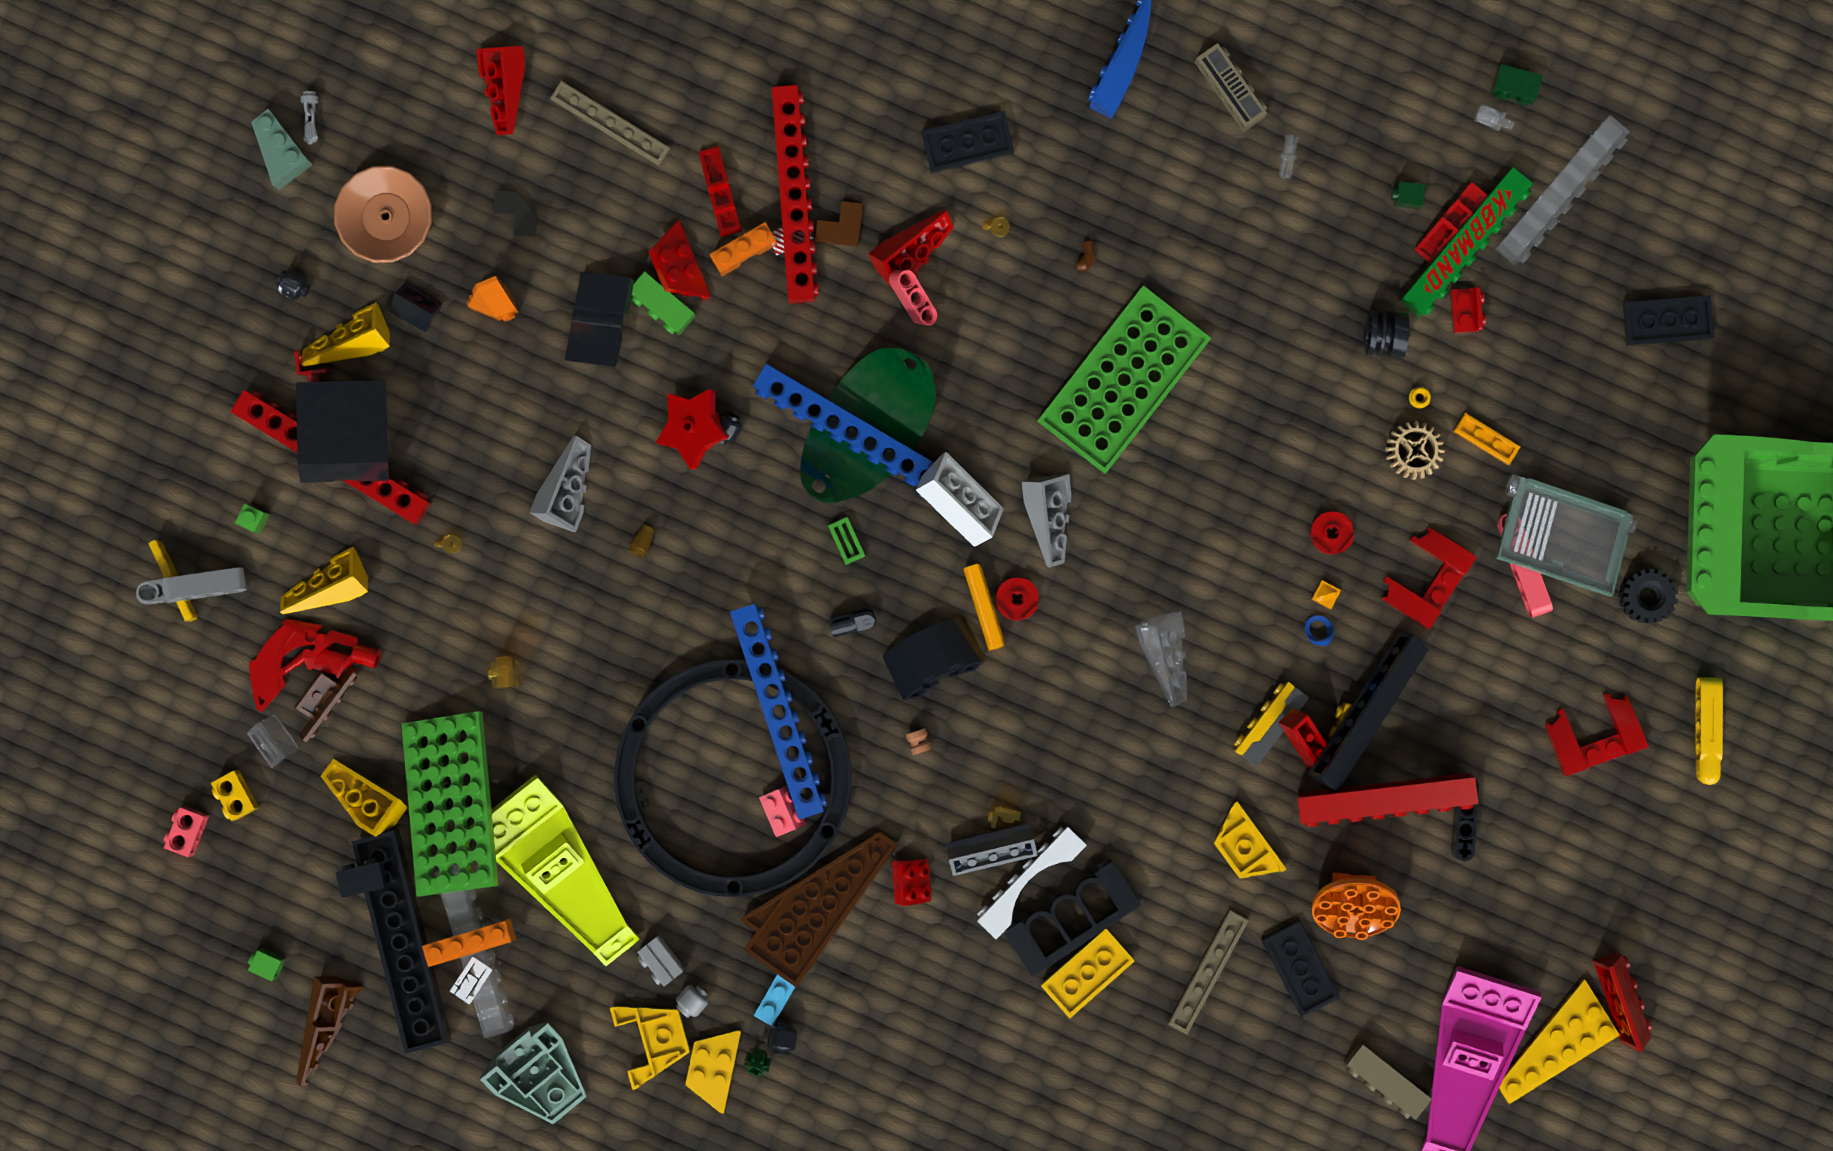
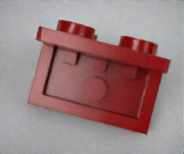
M928 859L892 861L895 904L909 906L931 902Z

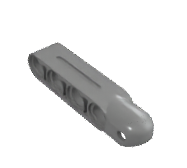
M231 568L145 581L138 586L136 597L140 603L149 605L243 592L247 590L244 568Z

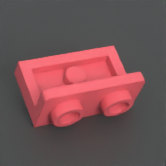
M788 785L759 797L776 837L806 825L805 818L800 820L798 818Z

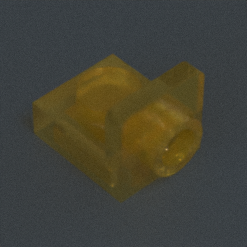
M995 805L994 810L990 809L987 822H991L990 827L995 828L997 818L1000 816L1002 817L1001 821L1014 823V820H1020L1021 811Z

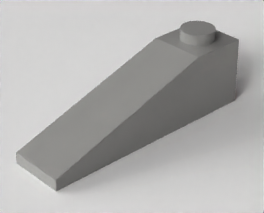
M1061 474L1022 481L1024 504L1047 567L1062 564L1065 562L1067 536L1064 534L1065 522L1069 523V515H1066L1067 502L1071 503L1072 496L1069 474Z

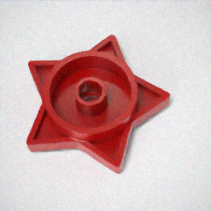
M711 389L691 399L668 393V422L656 440L657 444L678 449L689 469L693 470L697 469L707 450L712 448L714 444L729 438V435L720 424L719 416L715 411V390Z

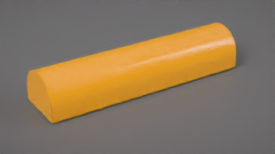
M981 564L963 568L988 651L1004 647L1006 644Z

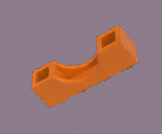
M510 918L425 944L422 948L427 965L430 967L510 943L516 940V935Z

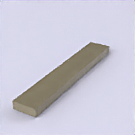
M562 80L550 97L558 105L659 167L671 150L669 146Z
M1231 909L1228 910L1170 1017L1168 1025L1188 1034L1249 919Z

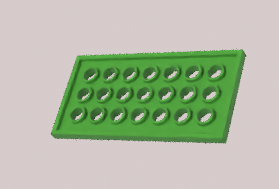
M1142 286L1037 422L1106 474L1210 341L1211 337L1145 286ZM1145 310L1150 311L1153 319L1149 322L1143 321L1141 319V312ZM1164 323L1169 326L1170 332L1167 335H1161L1158 332L1160 324ZM1131 327L1137 328L1140 332L1139 337L1136 339L1130 338L1127 334L1128 329ZM1177 337H1184L1187 341L1186 347L1178 348L1175 345V339ZM1148 340L1154 341L1157 346L1156 350L1148 352L1144 347L1145 342ZM1117 344H1123L1126 347V354L1122 356L1117 355L1114 347ZM1166 353L1171 354L1174 359L1173 363L1165 365L1161 359L1162 355ZM1135 357L1141 358L1143 360V367L1135 369L1131 364L1132 359ZM1104 361H1110L1113 364L1111 372L1106 373L1101 369V364ZM1155 370L1160 373V380L1158 382L1149 380L1148 374L1150 371ZM1121 374L1128 375L1130 377L1129 385H1120L1118 377ZM1097 378L1100 382V387L1096 390L1089 388L1088 380ZM1139 387L1145 388L1147 397L1144 399L1137 398L1135 390ZM1108 391L1115 392L1117 400L1113 403L1107 402L1105 393ZM1077 395H1084L1086 397L1087 403L1085 406L1080 407L1075 404V397ZM1125 404L1132 405L1134 408L1133 415H1124L1122 407ZM1095 408L1102 409L1104 412L1103 418L1100 420L1094 419L1092 417V410ZM1064 412H1071L1073 414L1074 420L1071 423L1067 424L1062 421L1061 415ZM1110 422H1119L1121 430L1118 433H1112L1109 430ZM1081 425L1090 427L1091 433L1089 436L1083 437L1079 434L1078 429ZM1104 438L1108 443L1107 448L1099 450L1095 445L1096 440Z
M477 711L402 723L416 896L498 886L483 712ZM464 730L467 738L464 742H461L459 735ZM445 733L447 735V742L445 745H442L440 737ZM426 736L428 739V745L425 748H423L421 745V740L423 737ZM464 752H467L469 759L464 764L461 756ZM445 755L449 757V764L446 767L442 764V759ZM426 758L430 760L428 769L423 767V761ZM468 773L470 775L471 781L466 786L463 782V778ZM446 777H450L451 779V785L449 788H446L444 786V780ZM428 779L432 782V788L429 791L425 789V782ZM468 795L473 799L470 807H467L465 804V799ZM449 798L453 801V807L450 810L446 807V801ZM429 801H432L434 804V809L431 813L427 811ZM470 817L475 821L472 829L467 826V821ZM450 820L455 822V829L452 832L448 829ZM432 822L436 826L434 834L429 832V825ZM472 839H474L477 843V846L473 851L469 847V843ZM453 841L457 844V850L454 854L450 851V844ZM434 844L438 848V852L435 856H433L430 851L432 845ZM473 861H477L479 865L475 873L471 869ZM455 863L459 866L457 875L452 873V866ZM435 866H437L440 870L439 876L437 878H435L432 874L433 868Z

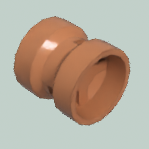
M926 728L906 735L907 741L912 746L910 749L912 756L933 749L931 742L927 740Z

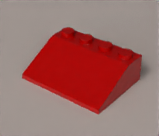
M1615 952L1592 960L1615 1027L1620 1035L1621 1043L1638 1052L1643 1051L1652 1038L1650 1034L1652 1027L1648 1018L1644 1017L1642 1010H1645L1642 999L1637 997L1635 991L1637 984L1634 977H1630L1628 971L1630 964L1627 957Z

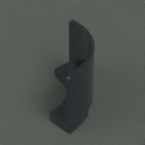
M965 617L952 618L929 626L899 642L883 655L886 666L903 700L920 698L927 691L939 685V679L947 675L951 679L964 673L973 672L986 661Z

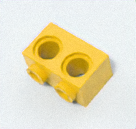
M234 770L211 783L213 786L211 789L217 800L220 799L223 805L222 812L227 819L230 818L231 821H235L260 808L240 770ZM227 781H229L233 787L230 793L226 792L224 789V784ZM237 800L243 804L240 812L236 811L234 807Z

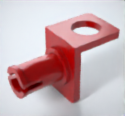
M294 350L297 375L307 376L308 382H321L320 375L323 372L330 371V368L304 370V366L301 364L302 350Z

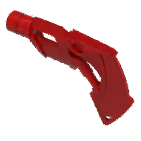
M286 619L281 623L283 626L265 643L256 659L249 663L251 686L257 710L262 712L287 685L283 677L303 663L306 664L309 670H320L337 675L336 678H339L354 663L375 669L380 662L381 650L359 644L357 637L331 630L327 634H320L319 630L323 625ZM335 642L353 647L350 656L327 649ZM302 646H316L314 650L305 649L283 667L284 657L292 650ZM259 696L265 701L262 705Z

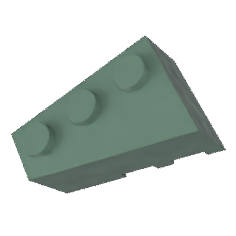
M267 109L251 121L272 185L276 189L280 190L313 165L272 111Z

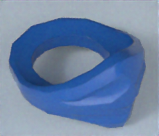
M1316 615L1310 617L1305 623V634L1312 644L1327 646L1331 643L1334 637V627L1327 618ZM1321 621L1325 624L1327 628V636L1319 640L1310 633L1312 622Z

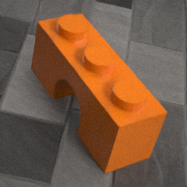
M766 222L709 255L723 277L740 267V264L756 254L761 255L778 244Z

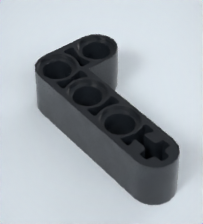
M1476 780L1477 796L1479 800V783ZM1473 804L1474 808H1471L1466 814L1462 812L1460 806L1454 807L1451 854L1455 859L1463 862L1471 860L1475 854L1478 804ZM1463 824H1467L1469 827V832L1466 835H1461L1460 827ZM1459 838L1468 840V843L1464 841L1460 842ZM1459 849H1467V853H1463V855L1458 852Z

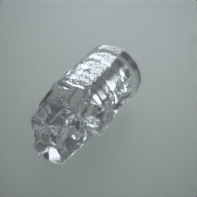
M1482 103L1474 117V122L1490 126L1497 131L1500 130V127L1512 130L1515 122L1505 118V112L1497 111Z

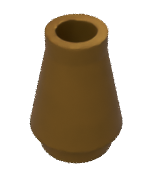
M643 525L628 545L630 547L628 552L639 558H644L645 554L648 555L655 530L647 525Z

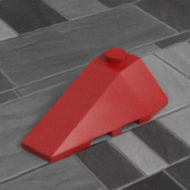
M523 46L476 49L478 72L480 78L484 77L487 88L484 89L485 96L489 97L491 101L490 113L496 134L511 135L514 133L525 70Z
M944 209L883 241L868 253L875 270L891 288L889 276L892 271L910 270L917 277L916 273L920 267L928 263L930 260L928 256L934 248H938L954 228L948 212ZM904 275L900 278L901 284L904 283Z

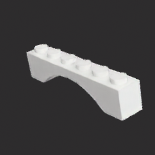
M1066 826L1064 829L1060 827L1052 835L1055 839L1050 844L1044 843L1037 851L1039 855L1034 860L1030 858L1022 866L1024 871L1019 876L1015 874L1007 882L1009 884L1004 892L1000 889L992 898L994 902L989 907L985 905L977 913L979 916L977 922L995 939L1011 925L1015 901L1026 883L1048 866L1072 861L1087 846L1069 827Z

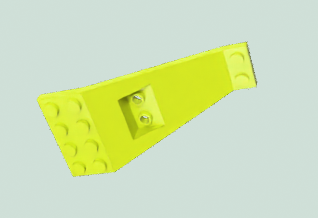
M534 775L491 809L496 862L592 951L605 966L640 940L636 932L625 922L562 802L537 775ZM473 823L469 828L472 829L475 823ZM545 871H549L548 874L542 875Z

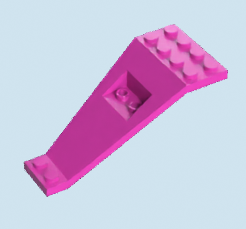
M1457 966L1442 999L1427 1135L1419 1151L1471 1150L1521 1039L1541 1000V992Z

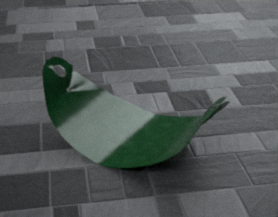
M881 348L868 354L848 371L827 400L914 450L932 416L936 391L931 369L923 359L906 349ZM906 358L913 359L916 362V367L909 368L904 363V360ZM830 416L827 420L828 426H838L839 418L837 416ZM811 426L802 451L800 476L803 487L816 500L822 503H837L870 491L891 475V473L885 470L886 465L881 462L878 465L872 463L867 459L868 455L861 451L857 454L848 448L850 444L842 440L839 443L829 437L831 435L830 432L825 429L820 432ZM847 428L846 436L848 438H855L858 435L857 428ZM867 438L864 442V446L867 449H873L877 445L874 438ZM890 448L884 450V459L892 460L895 457V451ZM815 480H821L825 483V490L819 493L813 489Z

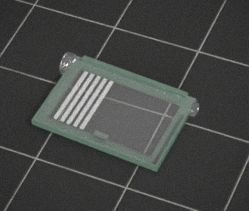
M1513 474L1509 478L1505 489V494L1512 498L1496 559L1609 597L1613 596L1629 532L1633 533L1637 527V521L1633 520L1634 515L1563 489Z

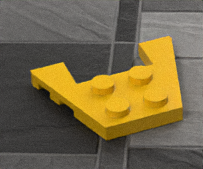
M610 1007L615 1027L637 1021L649 1064L627 1071L632 1090L637 1089L690 1052L678 1009Z

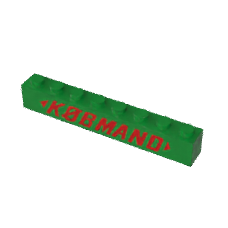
M1514 167L1510 169L1399 302L1418 318L1423 314L1427 316L1435 307L1432 303L1437 298L1441 300L1449 291L1447 288L1448 284L1451 281L1455 283L1463 273L1460 270L1464 265L1469 267L1476 259L1475 252L1478 249L1483 250L1490 242L1488 239L1492 232L1496 234L1504 224L1501 221L1506 216L1510 218L1518 209L1515 206L1520 199L1524 201L1532 192L1529 188L1533 183Z

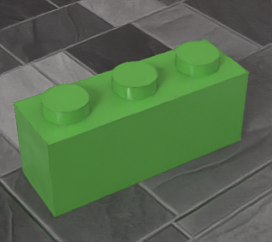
M646 272L634 283L631 301L638 307L644 305L648 309L646 313L655 321L658 318L665 323L663 327L672 335L674 332L680 335L695 318L696 315L670 292L664 291L663 286Z

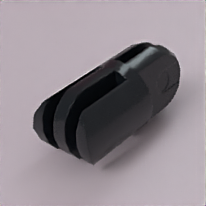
M868 608L829 618L833 637L867 630L876 623L875 613Z

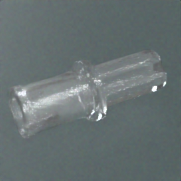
M1285 135L1283 153L1280 154L1282 159L1279 176L1281 178H1291L1294 160L1297 159L1295 153L1299 140L1298 136Z

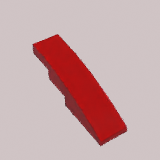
M719 146L699 151L704 177L721 237L742 232Z
M1471 182L1414 250L1431 264L1488 195Z

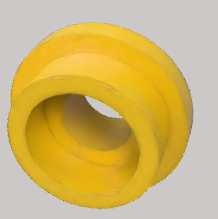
M1416 387L1409 394V402L1415 408H1424L1431 400L1430 392L1424 387ZM1417 394L1422 395L1423 400L1421 402L1416 400Z

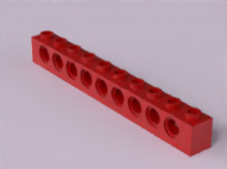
M798 85L772 87L789 304L815 302V296H819L818 283L813 282V275L817 274L816 261L812 262L811 253H815V242L810 240V232H814L813 219L808 218V211H812L811 198H807L806 192L807 189H810L809 176L805 177V168H809L808 155L803 154V147H807L806 134H802L801 126H805V115L800 113V105L804 104L803 91L799 92ZM792 105L795 110L791 114H786L783 112L784 107ZM793 126L797 130L794 135H787L785 129ZM789 148H796L798 150L797 155L794 157L788 156L786 152ZM791 169H798L800 174L796 178H791L788 176V172ZM793 190H799L802 194L799 199H792L790 193ZM795 211H800L803 213V217L801 220L795 221L791 218L792 214ZM801 232L805 235V238L801 242H796L793 240L794 234ZM800 253L805 254L807 257L806 261L801 264L795 262L796 255ZM806 275L808 282L800 285L796 282L797 277Z
M243 390L230 412L297 452V438L293 439L291 437L292 430L297 428V416L290 412L287 415L280 411L282 407L272 401L269 404L262 400L263 396L254 390H251V392ZM258 406H262V415L256 417L255 409ZM280 417L282 420L281 425L278 428H274V419ZM390 473L389 481H372L369 484H366L365 481L342 480L415 525L420 523L431 505L426 500L428 498L427 495L418 490L415 493L408 489L409 484L400 479L397 482L392 480ZM386 484H390L392 487V491L388 495H384L382 491L383 486ZM404 495H409L410 503L407 506H402L401 498Z

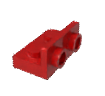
M1480 286L1469 289L1450 290L1453 333L1481 331L1483 326L1486 325L1485 313H1482L1481 305L1484 304V293L1480 292Z

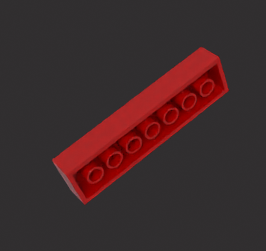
M1472 773L1343 787L1338 792L1326 789L1297 793L1300 821L1306 827L1318 826L1319 822L1327 821L1328 824L1341 823V819L1357 822L1362 821L1363 817L1371 816L1372 819L1385 818V814H1394V817L1406 816L1407 812L1416 811V814H1427L1429 809H1438V812L1451 811V807L1460 806V809L1474 808L1473 804H1478L1476 780Z

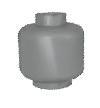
M688 985L677 996L676 1001L678 1004L676 1007L688 1018L690 1016L697 1017L708 1005V999L706 998L708 993L700 985L697 987Z

